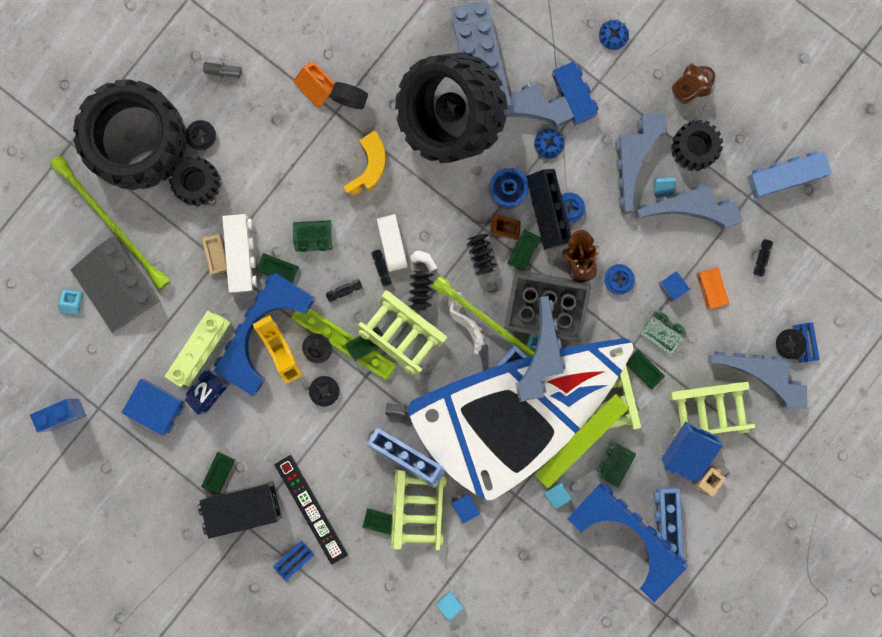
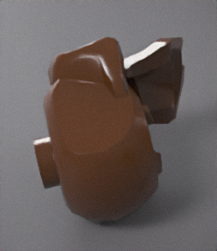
M693 63L689 64L683 76L672 85V92L675 98L682 104H687L697 97L709 96L713 93L712 86L715 81V72L707 66L698 67Z
M585 230L575 231L569 239V248L562 251L563 257L568 262L572 278L579 282L590 281L597 274L596 258L599 254V246L592 245L594 239Z

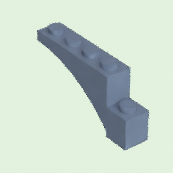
M532 83L525 85L520 92L515 93L513 91L509 93L512 114L505 115L506 117L537 119L550 123L555 128L571 122L574 118L565 96L559 98V96L554 97L547 104L538 83L532 85Z
M665 114L642 115L640 121H637V131L640 134L620 135L618 141L615 142L616 152H619V160L616 162L617 171H620L618 190H621L622 197H619V208L622 209L623 214L633 211L634 187L643 159L659 136H664L667 133Z
M703 184L692 187L693 191L687 193L685 190L679 191L674 194L675 197L670 199L667 196L657 199L656 204L650 205L646 203L638 206L639 210L635 212L637 220L662 214L693 216L720 226L721 230L743 222L736 200L730 202L729 199L718 202L719 206H717L710 185L703 186Z
M548 296L538 299L540 328L535 353L524 376L519 382L515 383L519 402L543 398L544 393H546V385L544 381L541 382V378L563 374V369L566 368L564 358H560L559 350H562L560 339L556 338L555 331H558L556 319L552 318L551 312L554 311V306Z
M714 351V355H708V363L737 369L758 380L782 403L781 407L806 409L807 386L801 385V381H789L788 384L790 361H784V357L772 356V359H764V355L753 354L752 358H747L743 353H733V356H726V352Z

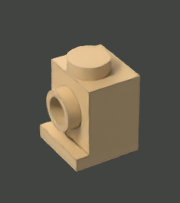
M712 465V467H708L699 482L692 481L691 484L705 495L713 497L726 478L721 475L722 471Z

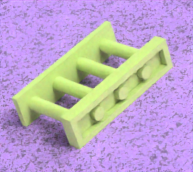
M386 290L380 298L381 308L367 325L360 322L356 330L359 331L358 334L362 338L369 339L402 364L406 372L418 376L422 370L418 366L433 346L437 345L440 347L447 336ZM392 310L397 314V318L383 336L380 337L372 330L386 312ZM407 322L412 326V330L396 349L388 341L401 324ZM418 334H423L427 337V342L411 361L403 353Z
M207 311L164 377L180 387L183 385L191 387L232 323L217 313L213 314Z
M623 352L613 354V357L622 355ZM625 365L612 388H621L623 396H620V398L630 408L627 410V415L619 418L610 428L627 425L631 429L641 428ZM607 402L601 403L595 412H598Z
M748 382L668 392L669 400H675V403L678 404L681 427L685 421L688 422L685 402H687V398L694 397V401H697L701 429L715 434L738 430V433H748L751 428H755V424H747L743 403L742 394H744V390H749ZM727 392H732V395L735 396L739 425H727L723 399ZM706 395H713V398L716 399L720 428H708L704 402Z
M395 469L391 547L393 549H401L402 544L405 542L433 543L432 548L440 550V545H443L441 518L443 487H446V476L443 475L436 486L435 496H408L407 493H404L405 486L408 484L426 483L415 476H408L403 469ZM407 503L435 504L434 516L406 515V513H403L404 505H407ZM406 523L434 524L433 535H407L402 532V528Z

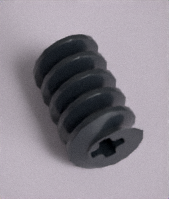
M480 234L466 239L471 240L467 243V247H473L469 250V254H475L471 261L477 262L473 265L474 269H479L475 273L476 276L494 272L496 270H493V268L498 265L497 263H491L495 256L489 255L493 249L487 248L491 241L484 240L489 234Z
M412 271L416 274L410 275V278L415 281L409 283V286L415 289L409 290V294L414 297L408 298V301L413 303L408 307L412 310L429 311L426 308L431 307L432 304L427 302V300L432 299L433 296L428 295L427 292H431L433 289L428 287V285L433 284L434 281L428 278L434 276V273Z

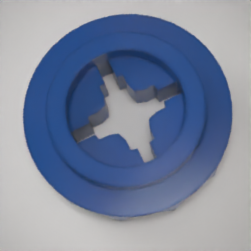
M611 19L603 23L599 30L600 42L610 50H618L624 47L629 39V30L625 23ZM619 29L617 34L619 38L613 37L609 40L610 30L614 32Z
M547 128L541 130L535 137V150L544 158H555L564 149V138L558 130ZM553 136V144L555 146H550L545 150L547 144L544 142L545 139L549 140Z
M571 192L562 194L564 206H567L571 200L572 207L577 208L572 210L569 216L567 209H565L568 223L581 219L585 212L583 199L578 194Z
M617 264L607 270L604 283L607 290L613 294L623 295L633 288L635 276L628 266ZM618 273L620 277L627 278L621 282V288L618 282H612V280L617 278Z

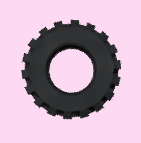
M693 120L679 129L673 137V143L671 144V149H673L672 155L673 157L676 156L677 159L675 161L677 164L680 162L682 168L688 167L690 171L694 169L700 171L708 168L719 158L720 152L723 150V146H721L723 138H719L721 133L720 131H715L717 128L715 125L711 127L708 121L702 123V120H697L696 122ZM690 136H698L705 141L707 150L704 155L698 156L690 152L687 146V140Z
M187 156L186 160L180 159V163L173 166L175 168L174 171H170L172 178L169 179V183L172 185L170 188L175 193L174 195L182 202L190 206L195 205L196 207H199L201 204L207 205L209 200L213 201L214 195L219 193L218 188H221V183H219L221 178L217 169L203 157L194 156L192 158ZM195 171L204 173L205 183L203 187L195 192L188 191L185 185L188 175Z

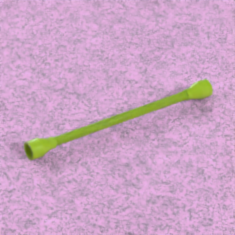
M61 155L55 157L50 162L53 170L62 175L66 180H69L80 195L85 198L86 202L104 220L107 226L112 229L113 233L128 247L127 249L147 269V273L150 275L155 287L159 291L165 288L171 280L163 272L157 270L155 266H151L152 264L132 244L131 240L113 222L110 216L105 213L104 209L86 191L83 185L78 182L74 173L70 170L68 162Z
M441 275L438 276L431 286L434 290L453 298L465 309L469 310V312L471 311L473 315L475 314L477 318L479 317L481 321L483 320L486 325L522 350L527 356L534 355L535 352L521 343L519 339L517 340L515 336L513 337L511 333L509 334L502 326L459 295L452 288L448 280Z

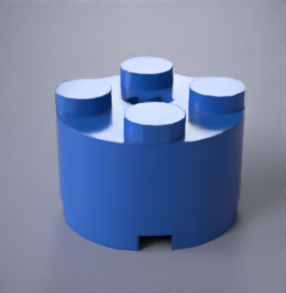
M504 168L497 171L492 177L489 186V194L492 201L497 206L508 210L522 204L528 193L526 176L514 168ZM505 185H506L507 187H509V186L511 185V186H512V192H511V191L506 192V191H505V188H506Z

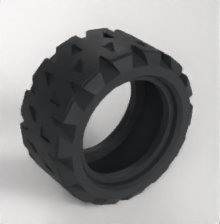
M462 52L421 59L409 68L410 71L404 74L398 86L401 90L396 95L395 110L398 109L396 119L400 131L406 135L405 141L414 151L420 150V156L430 161L439 160V163H452L482 154L484 150L490 149L498 140L497 133L503 131L506 121L503 111L507 109L505 92L500 89V86H503L497 73L489 69L490 65L479 57H474L472 54ZM445 77L452 79L461 87L468 101V122L465 130L458 138L450 135L441 127L434 111V95L438 85Z
M125 79L115 80V83H106L95 89V94L85 98L79 107L81 112L76 115L74 120L73 132L76 133L74 144L78 155L81 156L82 162L92 173L111 185L128 190L151 188L158 185L161 180L165 181L171 176L170 171L175 169L173 166L180 163L179 160L183 158L185 153V143L187 142L186 128L176 107L160 91L147 83ZM139 107L152 111L159 125V137L153 151L145 159L134 164L124 165L112 162L106 154L103 143L104 131L111 118L127 108Z

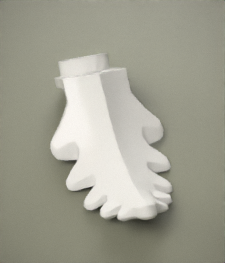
M449 297L448 306L450 307L451 318L469 331L474 341V354H478L479 350L482 349L481 345L484 344L482 340L484 335L481 333L483 331L482 328L477 325L475 320L459 313L462 305Z

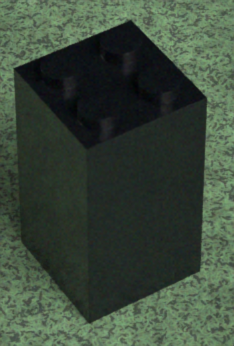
M274 481L208 496L199 500L200 504H198V512L200 516L203 515L204 523H202L203 533L207 535L208 539L276 523L282 519Z

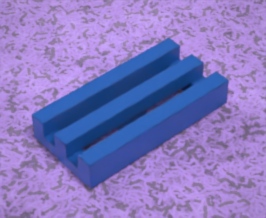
M813 322L793 325V329L798 331L799 328L802 329V333L807 340V358H804L802 355L798 358L799 363L820 360ZM806 327H808L813 357H811Z
M301 540L273 568L287 581L315 554ZM302 546L304 549L281 569L279 566ZM308 552L309 555L288 574L285 573L303 554Z

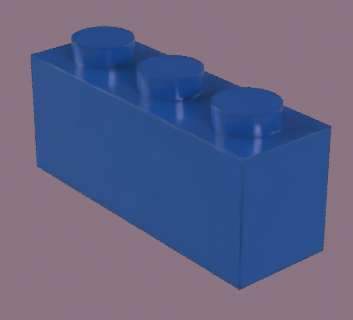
M573 61L553 70L552 77L561 97L565 96L574 115L572 121L576 126L596 117L599 108L596 101L592 100L589 95L591 93L589 85L582 80L581 76H583L580 66H576Z

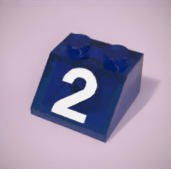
M213 370L204 371L198 378L199 383L195 387L192 386L186 392L187 397L185 401L198 415L206 414L230 385Z

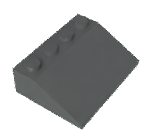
M115 236L98 245L70 269L112 333L160 302V299L120 239Z
M515 269L504 329L539 335L540 311L538 299L548 296L554 306V311L551 312L552 318L556 319L558 331H555L556 338L580 343L591 284L589 282H579L572 279Z

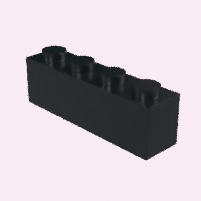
M543 169L527 175L528 188L543 249H555L568 245L571 232L555 169Z

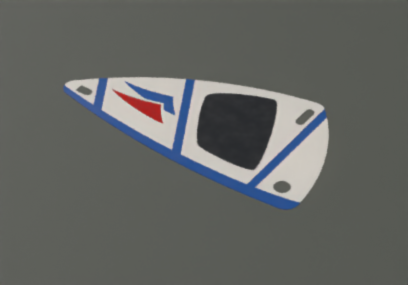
M621 338L559 350L560 358H564L566 368L563 369V374L541 378V382L544 381L546 385V393H544L543 398L519 402L515 383L522 379L533 358V356L470 375L411 401L408 406V413L420 439L439 465L443 466L444 470L452 478L483 499L493 500L512 489L544 465L582 428L615 384L633 352V344L630 340ZM622 347L624 354L616 357L610 356L611 350ZM429 409L438 411L439 418L437 421L429 422L426 420L425 414ZM482 470H487L493 485L491 490H486L481 477Z

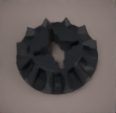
M444 93L436 102V113L442 121L449 123L457 122L464 116L466 110L465 101L457 93ZM447 101L451 105H456L454 115L450 110L444 111L447 108Z
M194 121L186 130L187 143L193 149L206 150L213 146L216 140V131L207 121ZM199 128L202 133H206V136L203 137V142L199 138H195L199 135Z
M786 329L778 335L776 349L786 359H797L807 350V340L804 334L797 329ZM790 336L794 342H799V344L794 346V349H791L790 346H784V344L790 342Z
M313 333L307 336L302 345L305 357L313 363H323L333 353L329 338H326L323 334ZM316 343H318V346H324L320 353L317 349H312Z
M329 376L317 377L310 384L309 396L318 406H330L339 397L338 383ZM329 384L328 392L332 395L325 394L320 399L321 391L317 387L324 388Z

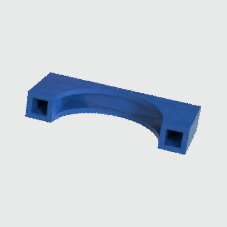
M278 273L269 275L265 281V289L257 294L255 305L247 310L244 316L246 317L245 321L237 326L234 332L236 334L234 339L227 342L224 348L226 350L224 355L219 356L214 364L216 366L214 369L215 373L251 396L258 393L266 380L255 369L249 355V338L254 328L253 324L258 322L267 313L282 308H289L307 314L316 300V297Z
M599 484L567 520L581 533L589 526L602 521L619 522L636 531L647 547L650 560L648 575L640 590L655 603L689 566L686 564L687 560L680 553L676 554L671 549L672 546L665 539L661 540L653 527L650 525L647 527L642 522L643 519L635 511L632 513L627 508L628 504L623 499H617L613 495L614 491L605 484L603 486Z

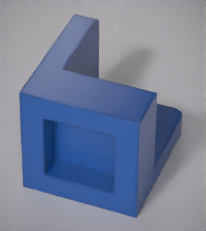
M677 271L658 283L671 302L690 290Z
M469 494L456 501H452V505L463 524L480 515Z

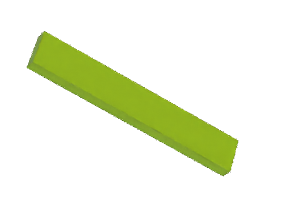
M309 309L307 314L295 310L290 319L312 333L323 334V336L329 338L332 346L351 357L345 348V344L355 339V337L312 309ZM373 351L357 361L386 381L397 366V364L377 351Z
M615 394L535 476L549 488L630 407Z

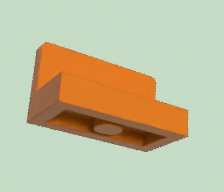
M314 61L302 67L293 81L317 108L322 107L327 98L330 97L334 85L332 79Z
M719 268L705 270L696 274L707 310L729 304Z

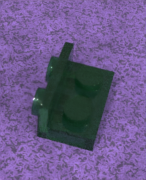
M331 220L293 222V245L295 251L332 250Z
M657 311L653 313L640 332L642 336L671 356L686 337V331L683 326L678 323L674 324L666 314L658 313Z
M615 443L614 446H609L606 452L608 457L605 463H600L597 472L599 473V478L619 488L636 453Z

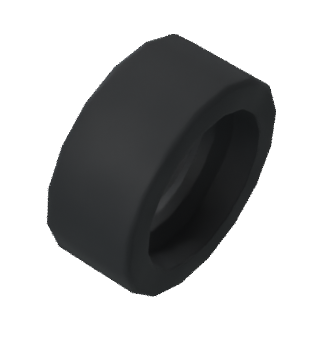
M335 82L330 98L344 106L361 110L365 107L368 93L356 86Z

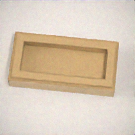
M221 234L201 238L210 275L227 272L226 253Z

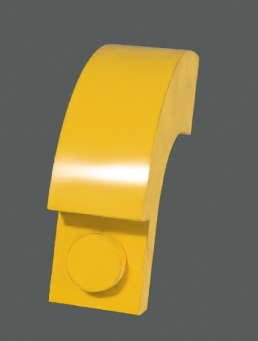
M376 131L359 140L360 145L368 156V165L361 176L344 186L348 196L351 194L353 196L357 195L363 190V186L370 192L380 182L384 174L386 154L383 143Z
M269 315L254 323L253 326L267 347L277 371L285 384L303 376L287 340L272 317Z

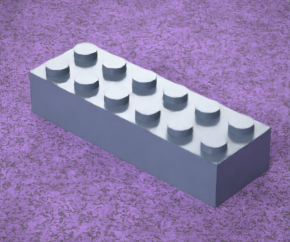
M488 0L451 7V16L459 52L481 58L490 65V70L497 73L503 86H500V89L506 94L507 109L503 113L504 115L512 114L510 96Z

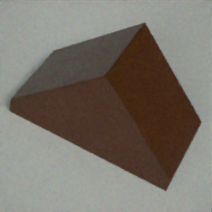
M493 214L489 237L519 240L521 221Z

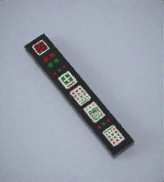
M289 455L275 463L274 466L330 564L332 565L348 556V552L293 456Z

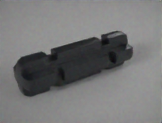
M767 239L762 241V249L758 254L757 266L753 272L754 275L759 277L765 275V267L768 264L773 241Z
M378 249L371 252L378 275L381 277L382 286L391 285L392 281L390 276H388L389 272L384 259H382L381 250Z
M356 279L351 281V284L347 283L336 288L335 291L327 292L326 297L328 301L333 302L338 297L342 298L353 293L354 290L362 289L361 281Z

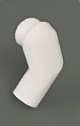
M418 250L411 254L410 259L413 263H424L429 272L437 269L429 253Z

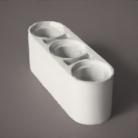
M396 215L377 218L389 272L408 268Z

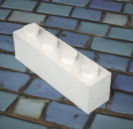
M246 214L222 216L229 293L255 292L254 287H257L256 275L253 276V268L256 267L255 257H252L251 249H254L253 238H250L249 231L252 230V220L248 219Z

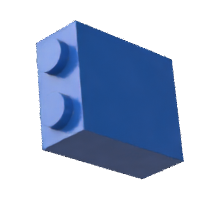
M140 379L121 413L162 436L172 431L175 425L173 423L175 417H179L184 409V406H182L184 401L146 379Z
M79 398L65 399L30 414L37 433L53 431L86 416Z
M685 421L661 459L664 468L668 472L678 473L686 480L699 482L723 445L717 435Z

